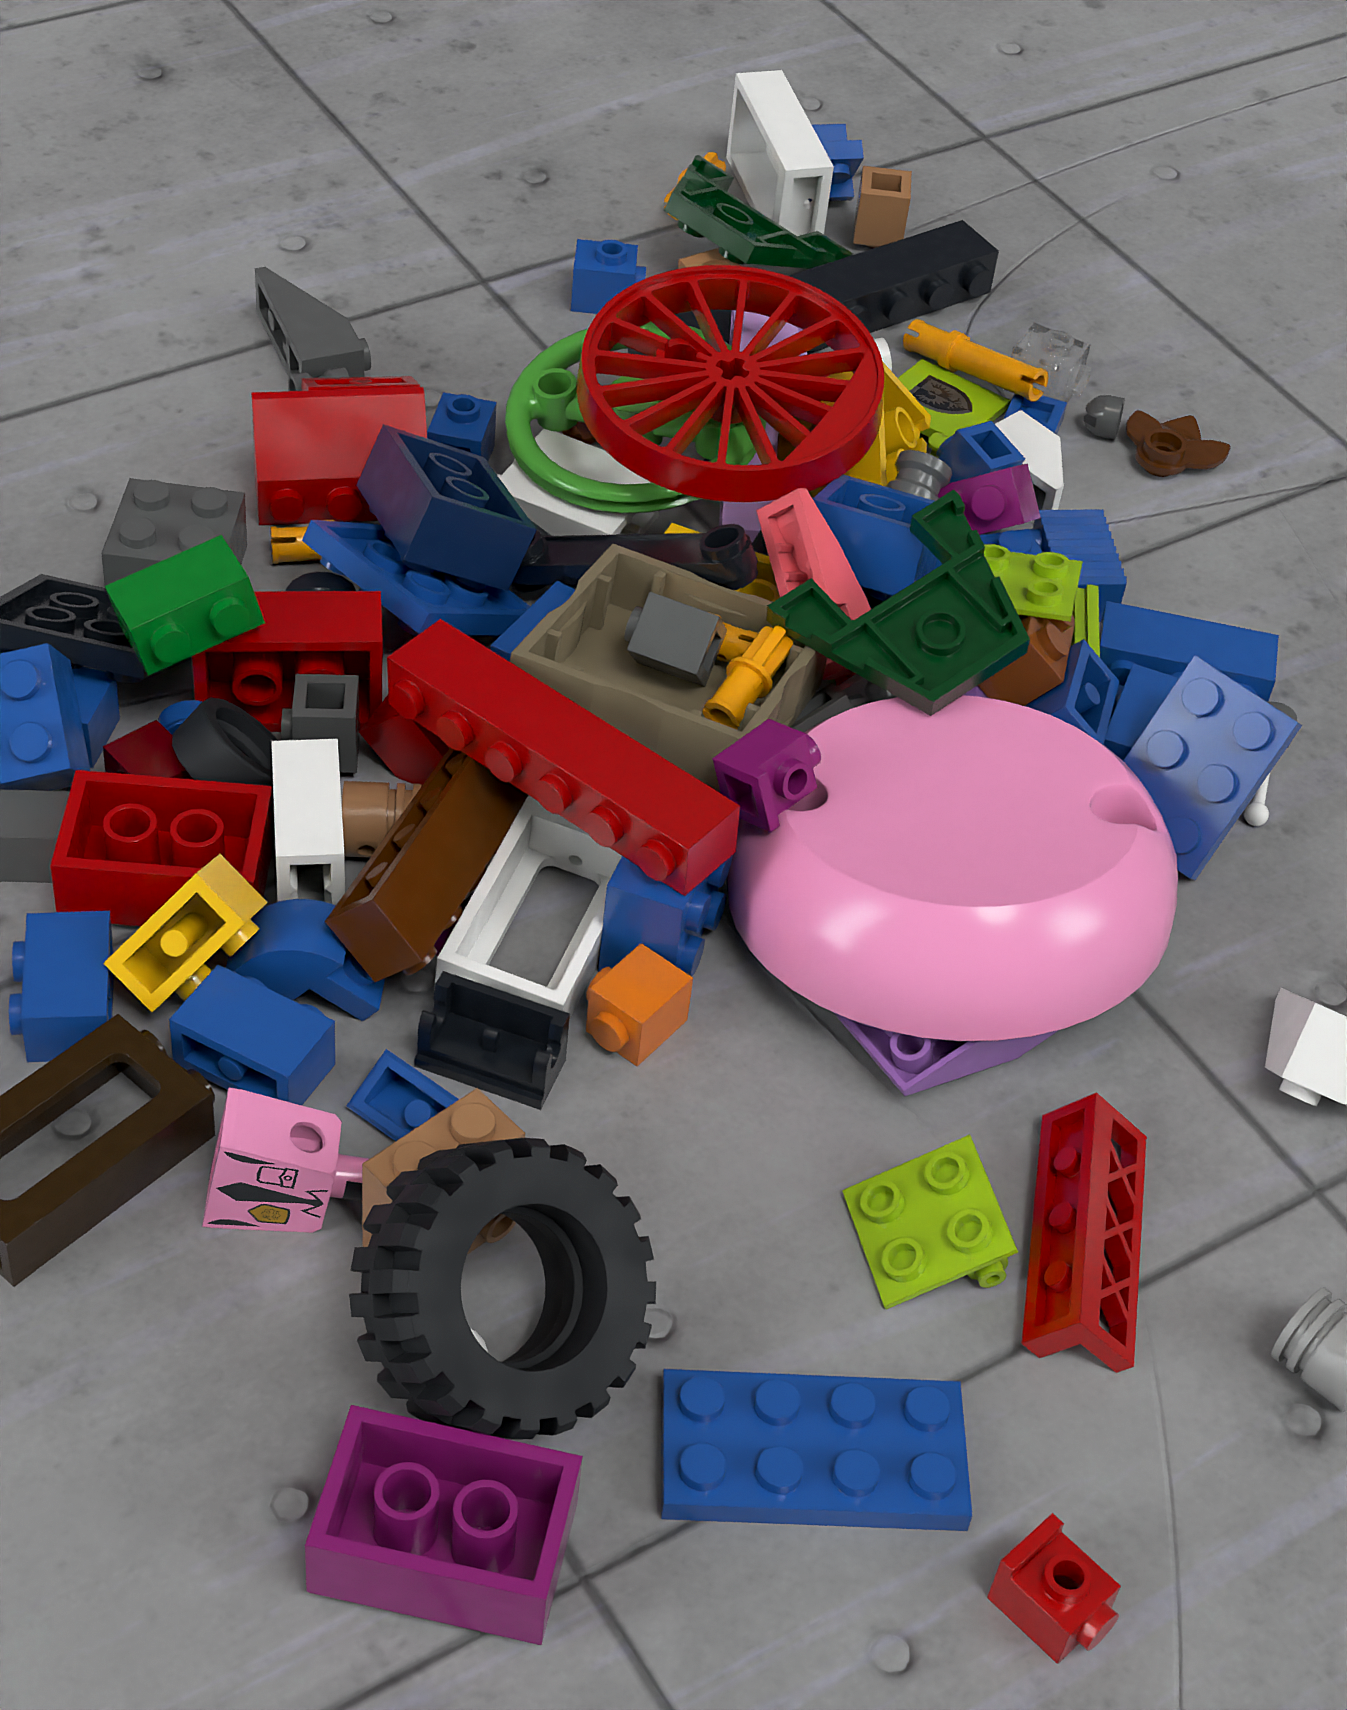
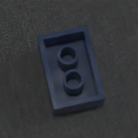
M383 424L356 486L370 506V512L377 517L385 530V536L392 541L399 552L400 560L407 567L423 574H433L434 570L451 574L460 583L473 589L484 590L486 585L508 591L537 529L492 467L482 456Z

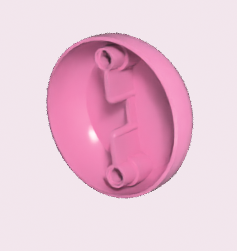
M962 695L932 716L898 697L875 701L849 709L816 724L804 732L815 741L821 753V762L813 768L817 788L778 815L780 823L778 828L770 833L739 818L736 852L733 854L727 875L729 908L736 929L749 950L770 973L793 991L834 1013L882 1030L921 1038L952 1041H998L1032 1037L1065 1029L1092 1019L1124 1001L1140 988L1154 972L1168 946L1177 906V856L1159 809L1139 778L1125 762L1107 747L1077 727L1029 707L996 699Z

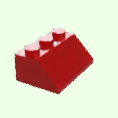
M401 387L252 392L254 471L259 526L308 524L310 520H334L337 522L378 521L377 517L370 512V506L356 486L383 424L427 438L424 388Z

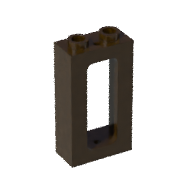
M116 1014L0 1096V1159L121 1072L152 1098L17 1198L12 1200L0 1199V1275L13 1287L216 1136L213 1107L215 1095L208 1081L194 1069L186 1071L167 1055L165 1048L154 1034L148 1030L138 1031L119 1014Z

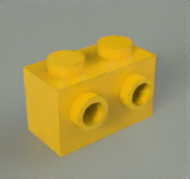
M219 854L185 883L103 964L151 1012L158 1008L173 992L185 1001L212 971L205 962L219 948L231 957L260 929L251 918L268 902Z

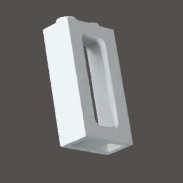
M782 70L736 73L726 158L749 205L796 236L814 231L824 234L834 166Z
M528 795L437 957L435 984L442 971L570 1013L571 1019L599 963L606 888L622 855L609 847L599 845L588 833L559 814L550 813L539 801ZM546 866H555L591 879L598 884L599 888L548 986L545 987L489 966L539 871Z

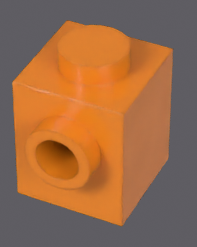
M640 943L613 968H603L591 981L586 992V999L588 1000L586 1032L591 1034L595 1041L607 1051L617 1052L635 1066L640 1065L687 1021L693 977Z

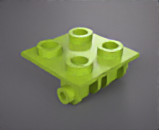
M984 545V556L994 576L1001 578L1018 615L1071 622L1083 561L1069 560L1066 556L1055 552H1042L1032 555L1010 552L1007 548L1000 545Z
M970 1134L842 1190L886 1310L966 1275L971 1279L978 1280L981 1287L990 1288L997 1286L1006 1279L1005 1269L1009 1263L1007 1257L1019 1253Z

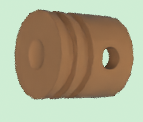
M344 781L342 795L344 857L371 858L422 787V784H413V790H406V783H397V789H390V783Z

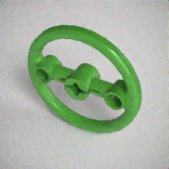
M652 322L640 327L669 340L671 339ZM689 326L693 331H695L701 338L705 340L704 335L700 329ZM588 328L555 342L539 353L523 369L512 386L506 403V433L510 450L518 465L536 484L552 495L574 505L596 511L622 514L667 510L701 499L666 489L652 482L644 484H617L585 478L556 464L538 446L530 426L533 419H537L538 424L542 428L557 432L572 428L578 421L584 422L577 401V380L574 374L565 369L580 362L583 342ZM725 342L728 350H731V345ZM617 343L610 351L627 349L629 347ZM622 376L613 381L611 384L637 381L643 379ZM663 400L614 407L612 409L621 419L626 420ZM695 409L642 436L660 445L663 441L662 437L673 438ZM759 416V418H760V420H761V422H762V425H763V427H764V429H765V428H766V421L763 420V419ZM712 418L709 419L692 442H695V448L699 455L709 459V462H716L722 423ZM743 422L730 424L726 463L730 465H747L753 459L756 450Z

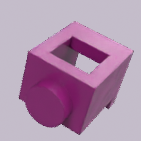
M767 719L712 759L720 792L740 805L739 818L771 833L780 826L778 815L781 812L789 809L817 788L813 768L821 762V753L815 741L808 734L772 719Z

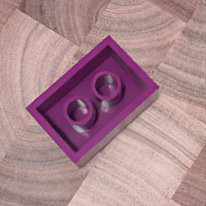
M351 1405L305 1543L306 1591L542 1645L577 1507L583 1456Z

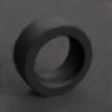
M209 697L202 701L173 733L172 747L176 756L194 780L273 787L272 741L278 740L263 724L242 708L224 699Z

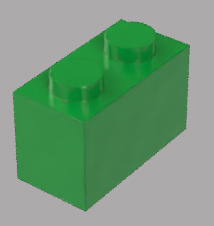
M222 535L105 586L123 633L148 676L265 623L249 576Z

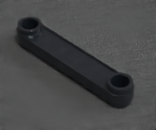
M737 524L721 525L706 533L541 536L540 531L537 530L511 585L515 591L520 593L533 592L546 585H553L556 581L565 585H578V580L612 544L690 571L709 582L734 591L744 588L757 578L758 560L750 536L746 535L744 528Z

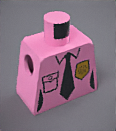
M228 1088L210 1169L202 1227L307 1233L318 1231L322 1227L330 1197L362 1202V1164L369 1160V1158L338 1154L342 1121L335 1114L241 1089Z

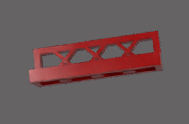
M1097 1092L1042 1115L1021 1344L1038 1358L1081 1344L1114 1372L1118 1373L1134 1367L1147 1136ZM1111 1138L1121 1146L1120 1160L1111 1142ZM1108 1191L1116 1207L1117 1218L1108 1199ZM1104 1247L1114 1268L1113 1276L1104 1256ZM1100 1305L1110 1327L1109 1333L1099 1326Z

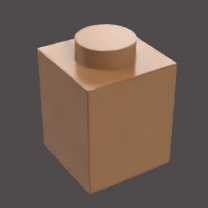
M870 166L862 167L855 212L853 244L876 248L904 239L911 199L912 171Z

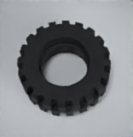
M523 1137L460 1144L454 1149L438 1150L421 1158L418 1163V1170L401 1172L387 1186L386 1194L392 1200V1203L372 1206L363 1224L364 1230L372 1234L368 1247H355L350 1270L362 1273L361 1293L349 1294L351 1317L364 1318L367 1333L359 1336L357 1342L365 1361L382 1363L384 1369L377 1374V1382L391 1398L408 1399L406 1402L408 1413L419 1420L499 1438L533 1439L536 1434L554 1436L573 1429L578 1420L577 1417L592 1418L609 1404L611 1397L606 1391L607 1387L624 1388L636 1369V1364L630 1360L631 1354L634 1349L646 1348L652 1329V1324L644 1322L647 1304H656V1281L647 1280L646 1262L654 1260L649 1236L639 1237L634 1224L641 1220V1216L630 1196L616 1197L613 1194V1191L618 1186L617 1180L601 1164L585 1166L587 1160L581 1151L565 1144L549 1146L545 1139ZM499 1214H504L512 1219L531 1238L541 1258L545 1276V1299L538 1324L527 1342L515 1354L502 1362L492 1357L473 1335L465 1317L461 1298L462 1272L467 1253L483 1227Z

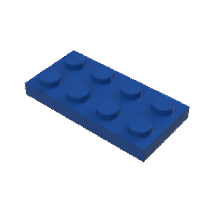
M663 1369L661 1382V1519L968 1531L972 1519V1504L961 1381Z

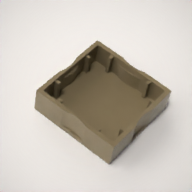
M612 544L578 580V585L571 597L564 604L550 611L511 652L510 662L721 793L712 758L767 719H772L791 727L821 686L827 657L787 635L793 641V646L790 648L789 655L771 678L773 682L771 691L766 697L757 698L754 704L749 703L747 705L744 717L737 730L705 718L702 713L704 705L713 697L726 679V667L729 662L716 659L705 687L637 663L627 651L629 642L624 639L626 626L632 611L636 606L644 607L649 592L700 610L720 615L722 622L759 633L765 626L774 628L766 620L767 605L772 603V601L719 586L690 571Z

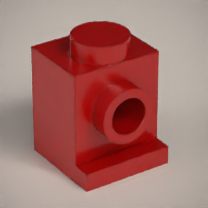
M1052 1513L1001 1559L987 1598L1052 1660L1059 1664L1078 1644L1082 1645L1087 1651H1090L1109 1633L1119 1618V1614L1112 1609L1121 1585L1062 1532L1064 1523Z

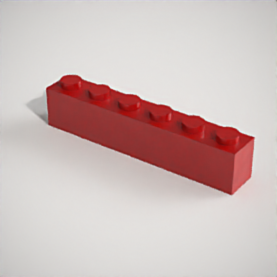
M439 619L387 657L389 705L394 707L402 717L414 720L440 737L450 748L457 751L460 750L488 768L499 780L511 783L539 801L550 813L559 814L588 833L599 845L611 848L639 866L650 878L662 881L683 896H686L736 852L740 805L444 620Z

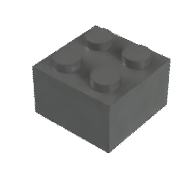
M129 478L101 553L104 585L113 583L219 535L223 536L240 564H242L247 548L245 493L221 490L215 487L204 488L165 483L158 480Z

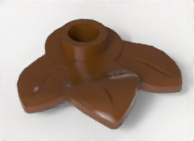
M1137 410L1126 422V433L1137 446L1135 451L1137 462L1154 476L1167 477L1181 473L1186 468H1215L1227 459L1231 446L1227 443L1215 440H1202L1199 426L1192 415L1160 423L1149 414Z

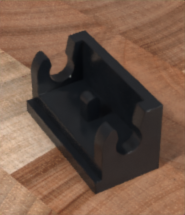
M442 971L435 984L433 1011L431 1013L423 1010L420 1016L417 1055L414 1058V1067L541 1110L566 1061L570 1013Z

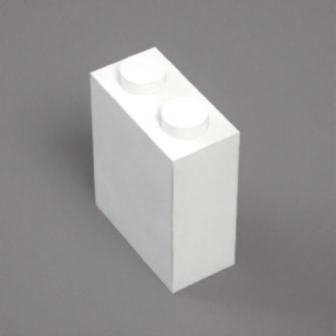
M543 429L535 437L540 449L552 461L579 476L600 482L617 484L651 483L621 465L603 449L547 429ZM514 459V462L502 475L497 474L527 517L552 536L644 534L659 516V511L622 514L596 511L574 505L552 495L532 481L520 468L516 459Z
M338 739L272 741L277 900L279 902L290 899H311L337 905L345 894V858Z

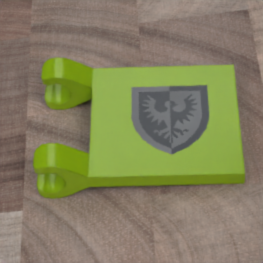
M924 359L918 361L898 377L902 384L931 415L930 428L920 433L929 437L927 446L932 449L930 455L937 457L936 453L941 444L954 435L957 430L988 421L994 422L1007 411L1011 402L1008 398Z

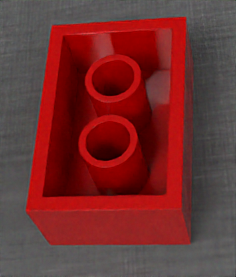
M254 591L265 623L192 656L195 700L204 701L209 697L224 699L245 710L270 732H281L283 708H292L296 674L359 675L361 729L382 702L383 638L381 591Z
M76 770L50 865L56 912L110 911L111 924L142 926L185 883L219 854L264 898L275 840L273 787Z

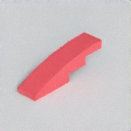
M798 488L756 510L780 597L812 578L851 620H855L871 610L868 600L838 540L806 488ZM827 658L822 680L835 679L836 685H839L856 673Z

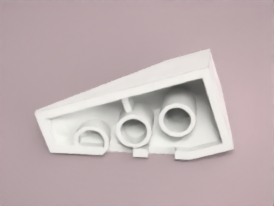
M1280 988L1275 1000L1265 1068L1284 1078L1279 1090L1314 1106L1318 1105L1322 1095L1347 1105V1016L1283 988Z

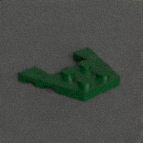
M700 155L695 156L684 177L682 176L672 192L664 209L665 212L679 220L677 225L681 230L697 238L706 237L720 246L718 252L724 258L741 265L746 263L811 269L853 255L852 252L819 231L796 236L727 191L734 177Z
M955 490L950 491L913 514L911 518L910 531L930 550L942 565L857 619L851 620L812 578L767 605L766 620L771 626L779 625L786 629V634L930 716L1025 655L1030 641L1001 578L994 576L984 556L985 546L977 530L972 531L964 515L965 505L961 496Z

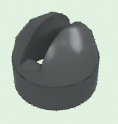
M1099 395L1092 399L1085 407L1087 414L1084 416V423L1088 430L1099 437L1115 440L1122 418L1125 398Z

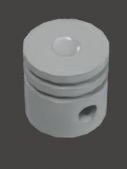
M1323 1287L1313 1293L1295 1313L1275 1342L1271 1356L1278 1362L1287 1359L1286 1368L1292 1373H1297L1300 1370L1303 1371L1301 1374L1302 1381L1342 1412L1347 1411V1313L1345 1312L1347 1304L1341 1299H1335L1331 1302L1332 1293Z

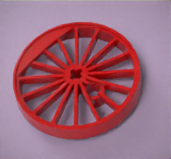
M704 265L675 269L648 277L624 289L607 302L597 313L586 332L577 374L576 392L581 415L593 437L610 456L638 476L666 489L697 498L725 502H762L777 500L798 488H806L808 492L820 488L845 474L864 457L872 446L881 425L884 397V366L878 346L865 325L846 306L822 290L793 277L764 269L734 265ZM710 310L736 311L731 350H728ZM693 311L705 340L675 314ZM744 312L770 317L745 349L740 352ZM652 322L671 339L669 340L640 327ZM786 323L803 329L768 347ZM619 343L646 355L613 352L610 350ZM822 343L827 344L834 350L799 356ZM843 372H853V376L850 380L819 377L823 375L837 374ZM596 374L640 378L643 380L602 386L598 383ZM663 400L626 420L621 419L612 409L614 407ZM817 400L829 401V402H835V403H834L833 406L831 407V406H829V405H827V404H824V403H822V402H819V401H817ZM695 409L667 446H659L642 436ZM759 416L796 447L783 461L778 460ZM793 416L812 423L816 427L810 432ZM710 418L722 423L716 462H707L681 455ZM743 422L762 463L761 465H730L726 463L730 424Z

